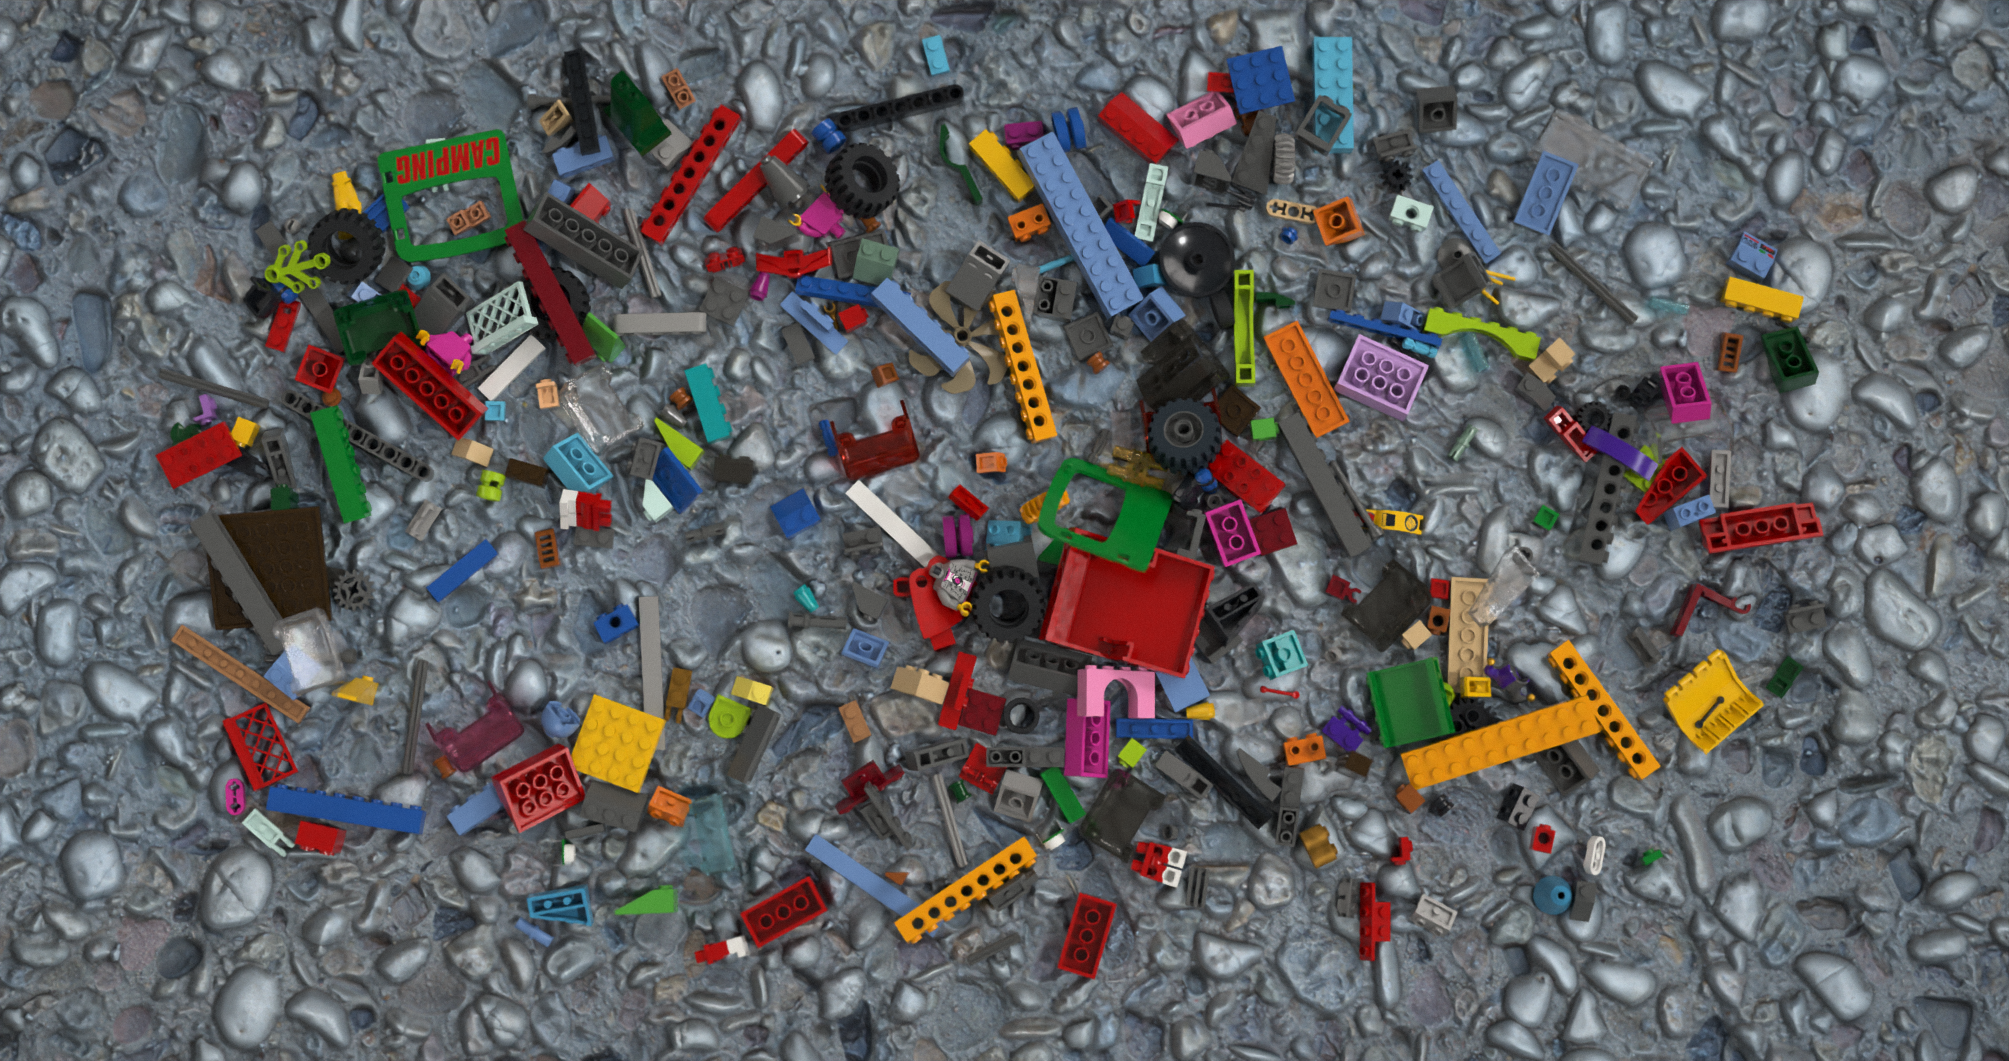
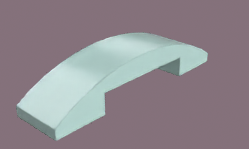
M1152 163L1149 165L1135 236L1138 239L1153 242L1168 167Z

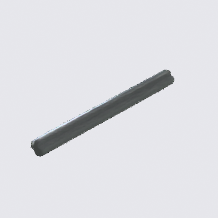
M1554 242L1548 250L1630 325L1638 319L1634 312L1558 243Z
M164 368L159 373V378L259 408L267 409L270 403L268 399Z
M427 660L417 661L402 765V773L412 774L414 769L429 663Z

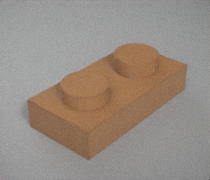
M856 700L839 707V711L854 743L872 736Z

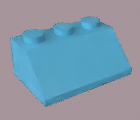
M579 433L553 445L543 457V460L568 490L593 494L613 478V474Z

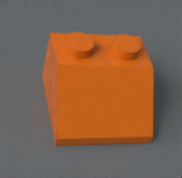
M1348 196L1313 210L1325 246L1349 242L1365 235L1354 203Z

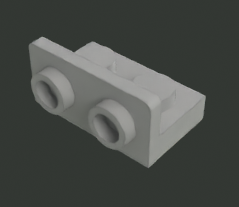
M1422 894L1409 920L1414 922L1416 926L1431 931L1435 936L1444 938L1452 927L1457 911Z

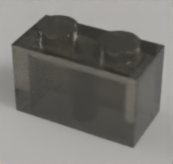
M721 454L720 457H715L714 482L753 485L755 462L750 460L751 457L739 456V459H733L731 455Z

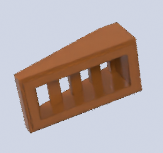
M1722 332L1717 370L1737 373L1744 335ZM1728 339L1736 340L1735 343L1727 342ZM1726 347H1735V350H1726ZM1725 354L1734 355V359L1725 358ZM1731 362L1733 366H1726L1723 363Z
M554 528L535 532L541 569L545 570L561 566ZM551 535L550 539H540L542 536ZM552 542V546L542 548V544ZM553 550V553L543 554V551ZM554 557L555 559L552 561L545 562L546 558Z

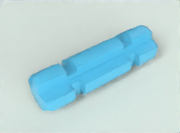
M1410 338L1403 339V348L1422 355L1425 354L1430 358L1436 357L1438 351L1436 347H1429L1427 344Z

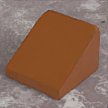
M892 362L877 366L871 371L877 388L899 380Z

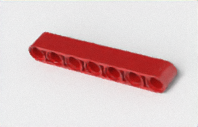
M793 129L766 156L770 155L772 157L775 155L788 165L806 148L809 141L798 130ZM761 161L704 216L703 220L716 233L720 232L768 185L760 169Z

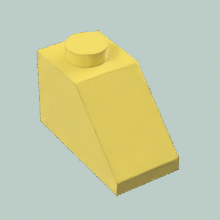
M736 676L731 695L768 706L773 687Z

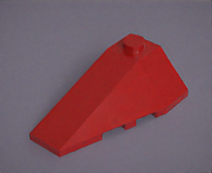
M1681 447L1665 461L1635 512L1648 526L1703 482L1708 475L1686 450Z

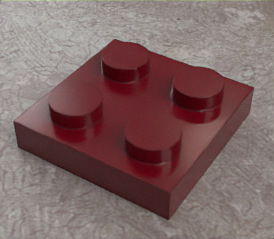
M1286 508L1249 519L1261 552L1260 556L1298 544Z
M975 689L969 690L967 695L969 701L966 709H963L959 726L996 736L1007 699Z

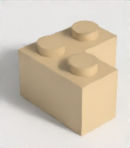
M1559 337L1526 370L1543 383L1549 384L1556 378L1554 373L1559 369L1562 372L1574 361L1572 357L1575 353Z
M906 665L905 668L897 666L891 689L933 703L943 704L949 682L942 680L943 676L934 673L930 676L929 671L920 668L916 671L917 668Z

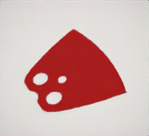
M940 555L929 560L927 567L916 569L909 577L912 602L923 639L951 628L966 617L961 614L960 610L956 611L944 606L937 595V591L933 589L936 578L929 575L930 568L936 563L945 564L950 562L949 559ZM920 575L924 576L927 580V584L923 588L918 587L916 584V578ZM975 580L968 594L966 602L970 603V597L973 594L972 589L974 585L977 586L978 584ZM969 608L963 609L965 611H968L969 614L971 613V610Z

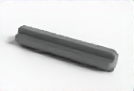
M1015 932L968 955V963L974 965L1021 941L1019 934Z

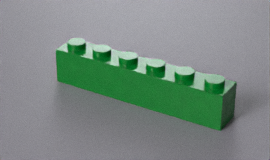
M336 405L310 413L344 524L372 516V507L365 495L366 487L361 482L360 468L354 459L355 451L350 446L348 440L349 432L343 423L344 416L342 410Z

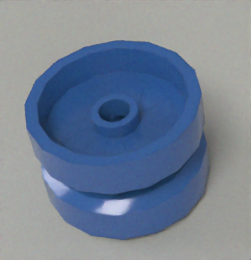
M1077 107L1067 109V122L1061 111L1051 113L1054 134L1065 153L1070 152V139H1072L1073 146L1077 150L1087 147L1084 124Z

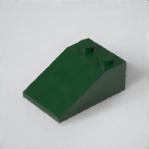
M1798 326L1761 335L1770 373L1779 394L1816 384L1819 370Z

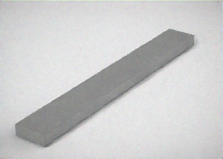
M659 596L639 597L644 712L664 719ZM665 726L655 751L666 750Z

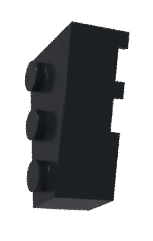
M1255 582L1206 608L1204 620L1224 648L1230 644L1263 605L1265 596Z

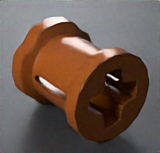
M861 217L858 219L866 227L867 233H871L881 226V223L877 222L875 217L870 219H862Z
M447 754L432 763L441 773L442 780L457 772L456 768H453L449 762Z

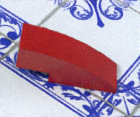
M1556 405L1543 417L1561 440L1585 463L1597 453L1596 450L1582 443L1587 433L1577 421L1570 417L1562 406Z

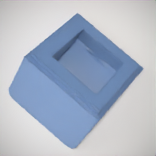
M699 689L694 694L687 708L704 718L716 698L706 691Z

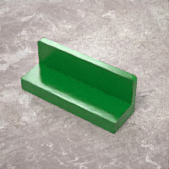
M1051 767L1040 773L1069 824L1086 815L1059 767Z

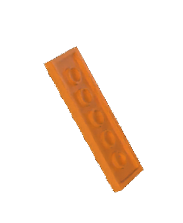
M1298 320L1263 337L1302 415L1306 418L1310 431L1314 433L1316 439L1350 422Z

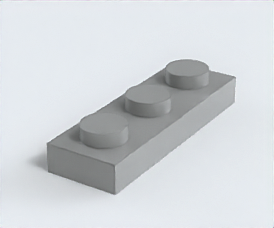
M1710 450L1708 495L1714 508L1727 509L1729 506L1731 451Z

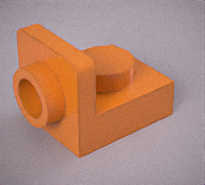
M1000 452L976 454L977 473L1006 472L1007 459L1005 454Z

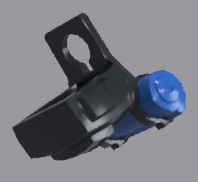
M251 276L250 280L254 285L247 291L243 301L257 318L266 319L282 301L286 304L294 302L298 298V293H294L291 288L281 282L271 283L266 278Z
M1206 468L1199 469L1195 475L1187 472L1185 479L1172 494L1171 499L1177 506L1187 511L1198 503V497L1203 492L1213 494L1219 491L1218 481L1213 477L1211 471Z

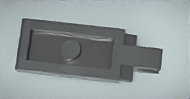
M1033 868L1022 872L988 894L987 898L995 910L1000 912L1028 893L1032 887L1031 884L1039 880V877Z

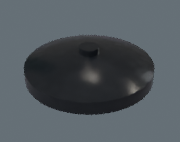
M1190 222L1175 228L1166 237L1159 253V267L1164 280L1174 291L1191 298H1204L1219 292L1228 283L1235 268V253L1230 240L1221 230L1207 223Z

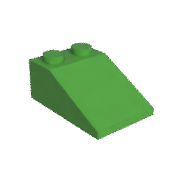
M589 312L582 328L592 348L598 352L596 356L604 363L606 360L612 363L626 347L618 335L592 313Z
M660 885L659 889L652 890L617 909L615 915L678 912V889H673V885Z

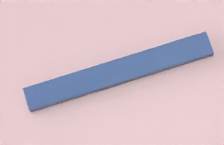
M815 834L805 850L902 917L920 906V904L819 835ZM929 912L931 918H937L936 915ZM916 919L913 924L921 929L924 922L921 919ZM944 921L938 923V928L933 932L928 933V931H926L925 933H927L931 937H934V935L936 934V932L938 931V929Z

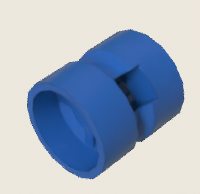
M830 118L818 124L811 133L818 142H822V147L827 154L838 150L847 140L840 130L836 131L837 126Z

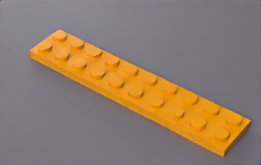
M1588 694L1403 752L1401 757L1410 784L1418 790L1599 733L1600 730Z

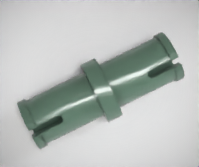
M1468 424L1461 436L1456 438V443L1447 456L1450 459L1453 457V461L1457 462L1464 450L1469 448L1470 441L1479 430Z

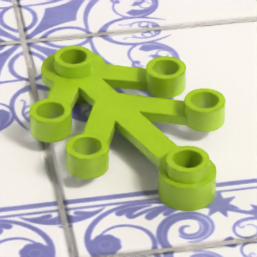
M300 240L294 244L295 249L288 266L282 267L285 257L291 254L292 249L289 245L285 244L279 247L275 263L269 265L265 270L267 281L271 283L281 282L291 288L294 293H300L305 289L304 283L308 284L311 289L321 285V280L318 277H310L301 270L312 267L324 269L330 265L331 259L328 254L319 253L311 260L298 263L302 252L308 248L307 242ZM291 274L301 281L294 282L285 275Z

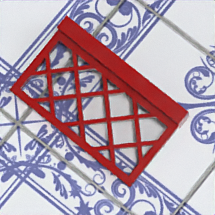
M266 702L222 721L255 792L261 791L269 785L298 773L297 767ZM265 708L267 712L265 722L254 719L256 712ZM241 718L249 719L250 722L247 730L239 728L236 721ZM253 721L263 724L260 735L249 731ZM266 726L274 728L275 734L273 739L262 736ZM240 731L245 732L244 738ZM248 734L258 737L255 747L246 745L245 740ZM277 736H278L280 742L275 741V739H276ZM261 738L271 742L268 752L257 749ZM274 743L282 745L283 752L281 757L270 753ZM256 751L266 754L263 765L254 762L253 758ZM269 756L279 759L276 770L265 766ZM282 760L289 762L293 769L287 773L278 771ZM263 770L273 771L272 779L264 783L261 777Z

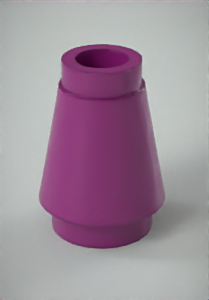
M760 272L749 290V296L752 299L764 301V298H767L770 281L768 273Z

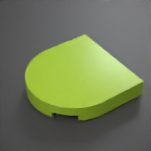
M718 694L708 717L710 728L714 734L721 738H735L743 732L748 724L753 709Z

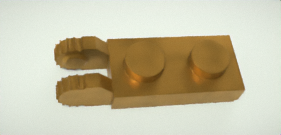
M673 667L664 720L669 722L672 707H677L679 709L676 715V723H681L683 711L686 709L693 671Z

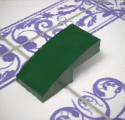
M1256 292L1255 303L1274 302L1275 309L1295 307V301L1284 295L1271 292Z
M1787 655L1765 688L1782 699L1804 666Z

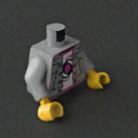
M959 559L951 560L949 563L943 564L941 568L933 565L929 570V575L936 578L933 589L937 591L942 604L956 611L960 610L963 616H968L969 612L963 609L969 608L972 610V605L966 602V599L978 573L975 570L979 569L981 573L985 574L988 570L981 569V566L989 565V562L982 560L977 563V561Z

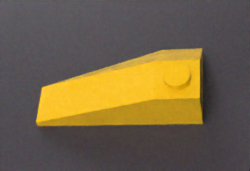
M363 675L362 679H352L332 691L331 695L373 706L379 683L373 682L374 678Z

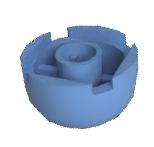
M549 701L541 714V723L549 737L567 738L577 730L580 725V719L569 707L565 710L560 707L562 703L556 701Z

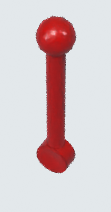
M1266 686L1260 687L1261 693L1292 696L1294 699L1300 696L1298 691L1287 692L1270 689Z

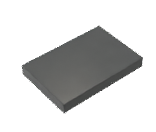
M885 229L830 243L839 280L853 277L862 238L889 246Z

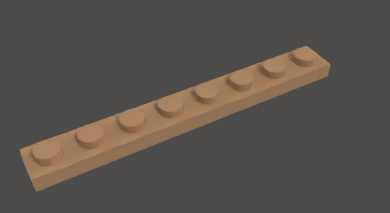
M181 625L171 639L172 642L298 724L302 722L311 707L298 699L293 701L266 678L188 627Z

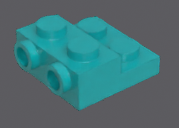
M1294 630L1256 644L1255 654L1258 659L1262 660L1264 664L1262 668L1263 674L1269 677L1270 681L1308 666Z

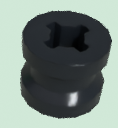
M1444 793L1430 805L1432 809L1437 811L1439 817H1442L1454 806L1452 802L1446 799L1447 796Z

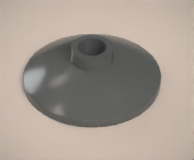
M1449 239L1438 250V263L1442 270L1462 259L1467 253L1475 252L1474 248L1464 239ZM1455 252L1460 253L1461 257H1460V258H1456V257L1454 256V253H1455Z

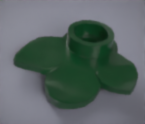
M179 422L175 423L170 432V437L173 441L172 447L201 433L200 425L191 424L184 428Z

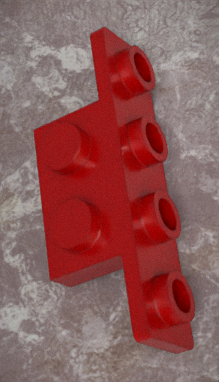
M958 652L939 718V726L952 730L957 729L962 708L966 709L969 697H966L968 689L972 690L974 679L971 677L977 660L976 656Z
M1361 882L1359 891V954L1361 961H1374L1375 941L1390 942L1391 902H1375V883Z

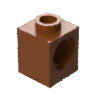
M1433 605L1429 607L1425 627L1432 635L1440 636L1441 633L1444 634L1446 632L1450 609ZM1435 616L1440 617L1442 620V624L1439 627L1433 624V617Z
M1403 783L1395 790L1397 794L1394 798L1409 814H1412L1426 801L1410 783L1406 786Z

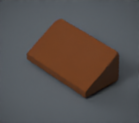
M886 872L885 876L898 885H903L910 872Z

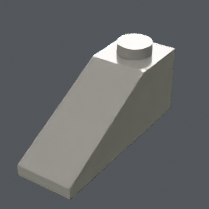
M383 349L367 353V358L361 364L358 380L362 394H381L384 375L371 363Z

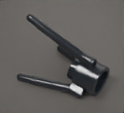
M1231 181L1230 186L1240 191L1241 194L1227 188L1224 191L1237 197V204H1240V206L1207 203V206L1245 212L1246 209L1251 211L1256 196L1251 195L1252 192L1244 190Z

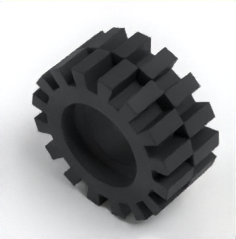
M1599 401L1588 402L1577 411L1575 420L1587 433L1591 427L1587 422V415L1590 412H1596L1599 414L1601 421L1595 427L1606 432L1612 422L1611 411L1606 408L1607 405H1602V402Z

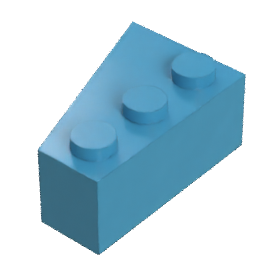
M587 884L529 894L527 897L531 918L564 921L572 924H584L586 926H592L594 923Z

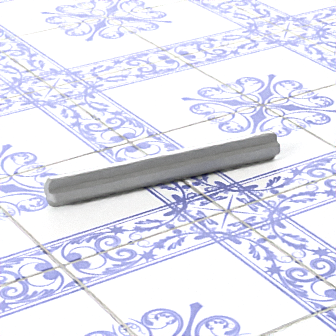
M633 208L624 210V215L634 245L644 251L640 264L652 298H657L661 296V292Z
M942 774L933 775L932 780L957 866L959 868L967 866V859Z

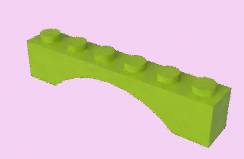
M1234 270L1235 387H1254L1253 336L1254 270Z
M1433 307V309L1430 308L1427 311L1422 330L1423 334L1434 333L1438 335V338H1442L1457 332L1481 333L1501 343L1514 358L1528 362L1536 360L1541 337H1537L1536 333L1528 331L1525 333L1518 332V329L1514 327H1499L1500 324L1496 322L1484 323L1477 317H1470L1469 319L1462 317L1463 314L1458 312L1450 314L1444 312V309L1439 307Z

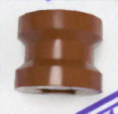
M1099 351L1086 364L1091 366L1093 373L1097 375L1110 362L1105 360L1103 353Z
M684 387L679 388L669 397L671 402H675L676 408L679 411L693 401L692 396L687 395Z

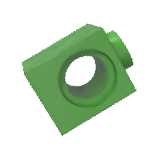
M1274 418L1251 420L1249 423L1252 442L1272 440L1276 438V434H1279L1278 423H1274Z

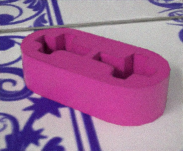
M230 779L225 786L226 808L231 815H241L246 810L245 784L240 779ZM234 782L240 786V789H236V796L235 791L231 790ZM235 798L237 799V804L241 805L237 812L235 809H232V805H235Z

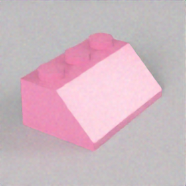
M1210 92L1166 114L1179 141L1186 149L1194 147L1198 143L1212 138L1214 135L1228 130L1237 124L1231 106L1219 92Z

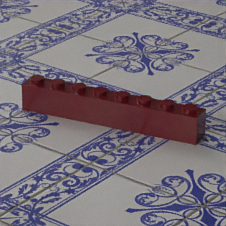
M523 220L505 229L504 231L507 236L504 239L509 247L513 246L515 250L513 256L518 264L522 263L524 269L521 271L526 281L530 279L533 285L530 289L534 296H539L541 300L539 306L544 314L548 313L550 317L548 323L552 331H557L559 336L556 339L561 348L565 346L568 352L565 354L570 364L574 363L576 367H579L597 356L537 240L533 235L523 230L527 223Z

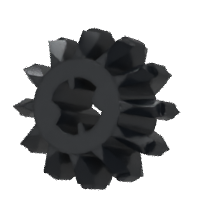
M1398 160L1395 161L1394 165L1389 162L1387 164L1388 168L1383 167L1382 169L1384 174H1381L1380 178L1385 180L1382 185H1389L1388 191L1394 188V192L1398 193L1400 188L1404 192L1406 186L1411 185L1409 180L1413 179V175L1408 173L1412 169H1405L1406 162L1401 166ZM1395 173L1400 177L1399 180H1396Z

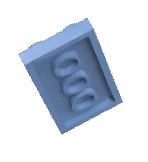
M1543 150L1514 222L1550 235L1579 164Z

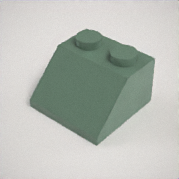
M862 238L856 258L853 279L879 286L886 278L892 281L900 254L899 248Z

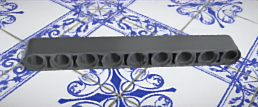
M286 390L281 396V401L285 406L312 420L310 413L325 409V407L294 390ZM292 395H295V396H296L295 402L292 403V404H289V403H288L289 397L292 396ZM308 404H312V410L309 413H305V407ZM345 418L343 419L345 427L349 432L348 440L420 481L429 482L433 479L434 470L428 464ZM361 431L362 437L355 441V433ZM378 441V447L372 450L370 448L371 443ZM394 450V451H395L394 457L391 458V459H388V458H387V453H388V451ZM411 459V466L404 468V461ZM423 468L428 469V474L425 477L420 476V471Z

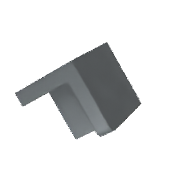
M1102 194L1098 195L1097 200L1092 203L1102 221L1113 212V206Z

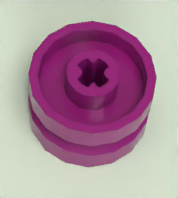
M969 514L959 515V527H955V520L952 515L942 516L946 558H955L957 556V545H960L963 557L973 556V528L970 526Z

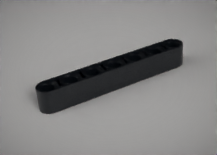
M953 84L843 111L837 116V125L842 132H852L957 106L964 100V90L960 85ZM954 91L961 94L958 98H952L950 95ZM935 96H940L942 101L935 103L932 99ZM920 100L924 102V105L922 107H915L914 103ZM904 105L906 108L903 112H898L896 107ZM884 109L887 111V114L881 117L877 115L878 111ZM867 114L869 118L866 121H861L859 116ZM845 118L851 121L847 126L841 124V121Z

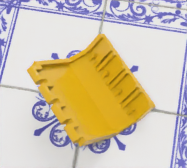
M1718 649L1706 657L1707 662L1703 660L1692 669L1693 674L1689 672L1677 682L1679 686L1673 685L1664 693L1665 697L1663 698L1676 725L1693 745L1705 755L1764 706L1763 702L1739 680L1726 653ZM1722 696L1724 703L1717 706L1704 721L1702 728H1696L1695 723L1700 721L1717 702V697Z

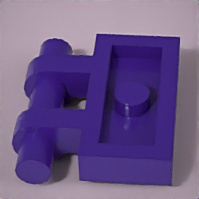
M1341 705L1337 712L1342 715V718L1339 720L1332 716L1321 731L1345 751H1356L1364 741L1358 734L1363 731L1368 735L1372 729L1366 725L1367 722L1357 718L1352 710H1347ZM1347 720L1356 726L1353 731L1345 725Z

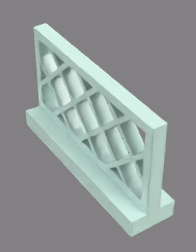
M521 281L516 282L466 312L474 345L471 346L472 354L487 355L538 325L537 317H532L524 285ZM516 289L519 292L517 300L513 298ZM502 298H507L504 307L499 306ZM511 301L515 303L513 312L508 311ZM492 305L491 315L486 314L488 307ZM520 306L523 307L524 311L522 316H518ZM498 309L502 311L499 320L495 319ZM479 313L478 322L475 323L474 315ZM507 314L511 315L509 323L505 324ZM485 317L489 319L486 328L482 326ZM493 323H498L496 331L492 332ZM483 330L485 332L483 338L480 340L479 334L480 331Z

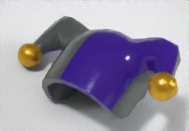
M1488 658L1487 665L1484 668L1485 674L1494 679L1501 689L1507 691L1514 703L1533 702L1535 700L1534 694H1528L1527 696L1522 694L1521 688L1528 684L1530 679L1527 677L1521 679L1516 667L1510 666V661L1496 667L1493 666L1495 660Z

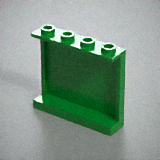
M1430 657L1412 663L1367 672L1366 684L1371 690L1372 696H1370V701L1375 708V722L1380 729L1379 740L1384 748L1455 733L1438 657Z

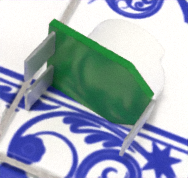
M1164 206L1162 207L1158 215L1159 223L1173 230L1176 224L1183 225L1187 213L1181 220L1163 209Z
M1060 826L1061 830L1041 841L1046 849L1050 848V850H1053L1065 842L1061 834L1064 828Z
M566 839L559 840L562 841L563 865L553 866L572 865L573 862H576L575 844H566Z

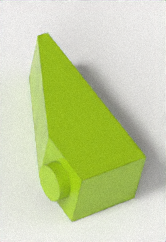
M656 417L654 421L669 449L685 469L693 470L705 451Z

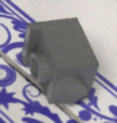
M1116 315L1110 329V334L1127 341L1135 323L1131 322L1132 319L1127 316L1121 315L1120 317Z

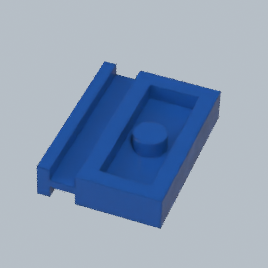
M383 193L364 213L368 214L367 218L369 220L374 219L377 222L375 226L377 228L380 227L384 233L391 226ZM402 199L405 213L410 209V206Z

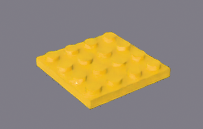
M594 694L571 754L576 770L640 793L666 720Z

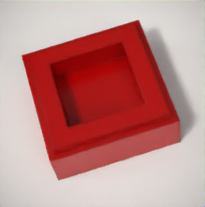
M1431 578L1429 598L1449 600L1451 581Z

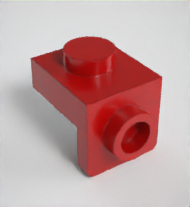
M1399 837L1400 857L1389 858V862H1394V865H1405L1406 860H1411L1410 852H1413L1412 840H1409L1408 837Z

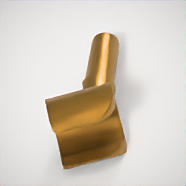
M831 302L833 309L829 311L826 305H824V310L834 321V328L838 330L840 328L835 315L836 307Z

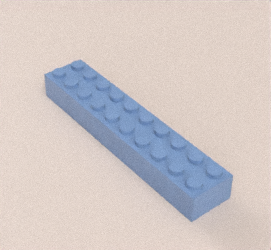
M1052 131L1021 147L1017 155L1107 320L1140 303L1144 298L1054 132Z

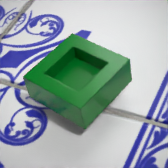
M1542 505L1532 522L1550 531L1559 513Z
M1650 848L1642 853L1643 856L1639 860L1642 865H1648L1663 857L1660 849L1653 850V848Z

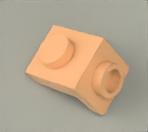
M544 379L540 380V383L535 384L538 391L540 409L560 407L557 384L554 381Z

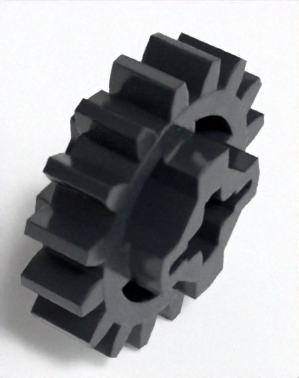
M1656 372L1650 378L1644 376L1631 393L1634 398L1629 405L1635 410L1642 403L1647 405L1661 388L1657 384L1662 376Z

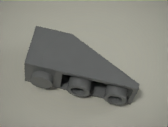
M1167 750L1154 765L1200 801L1203 800L1213 786L1211 782Z

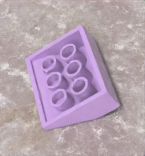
M1359 334L1334 387V391L1403 422L1409 413L1429 365Z

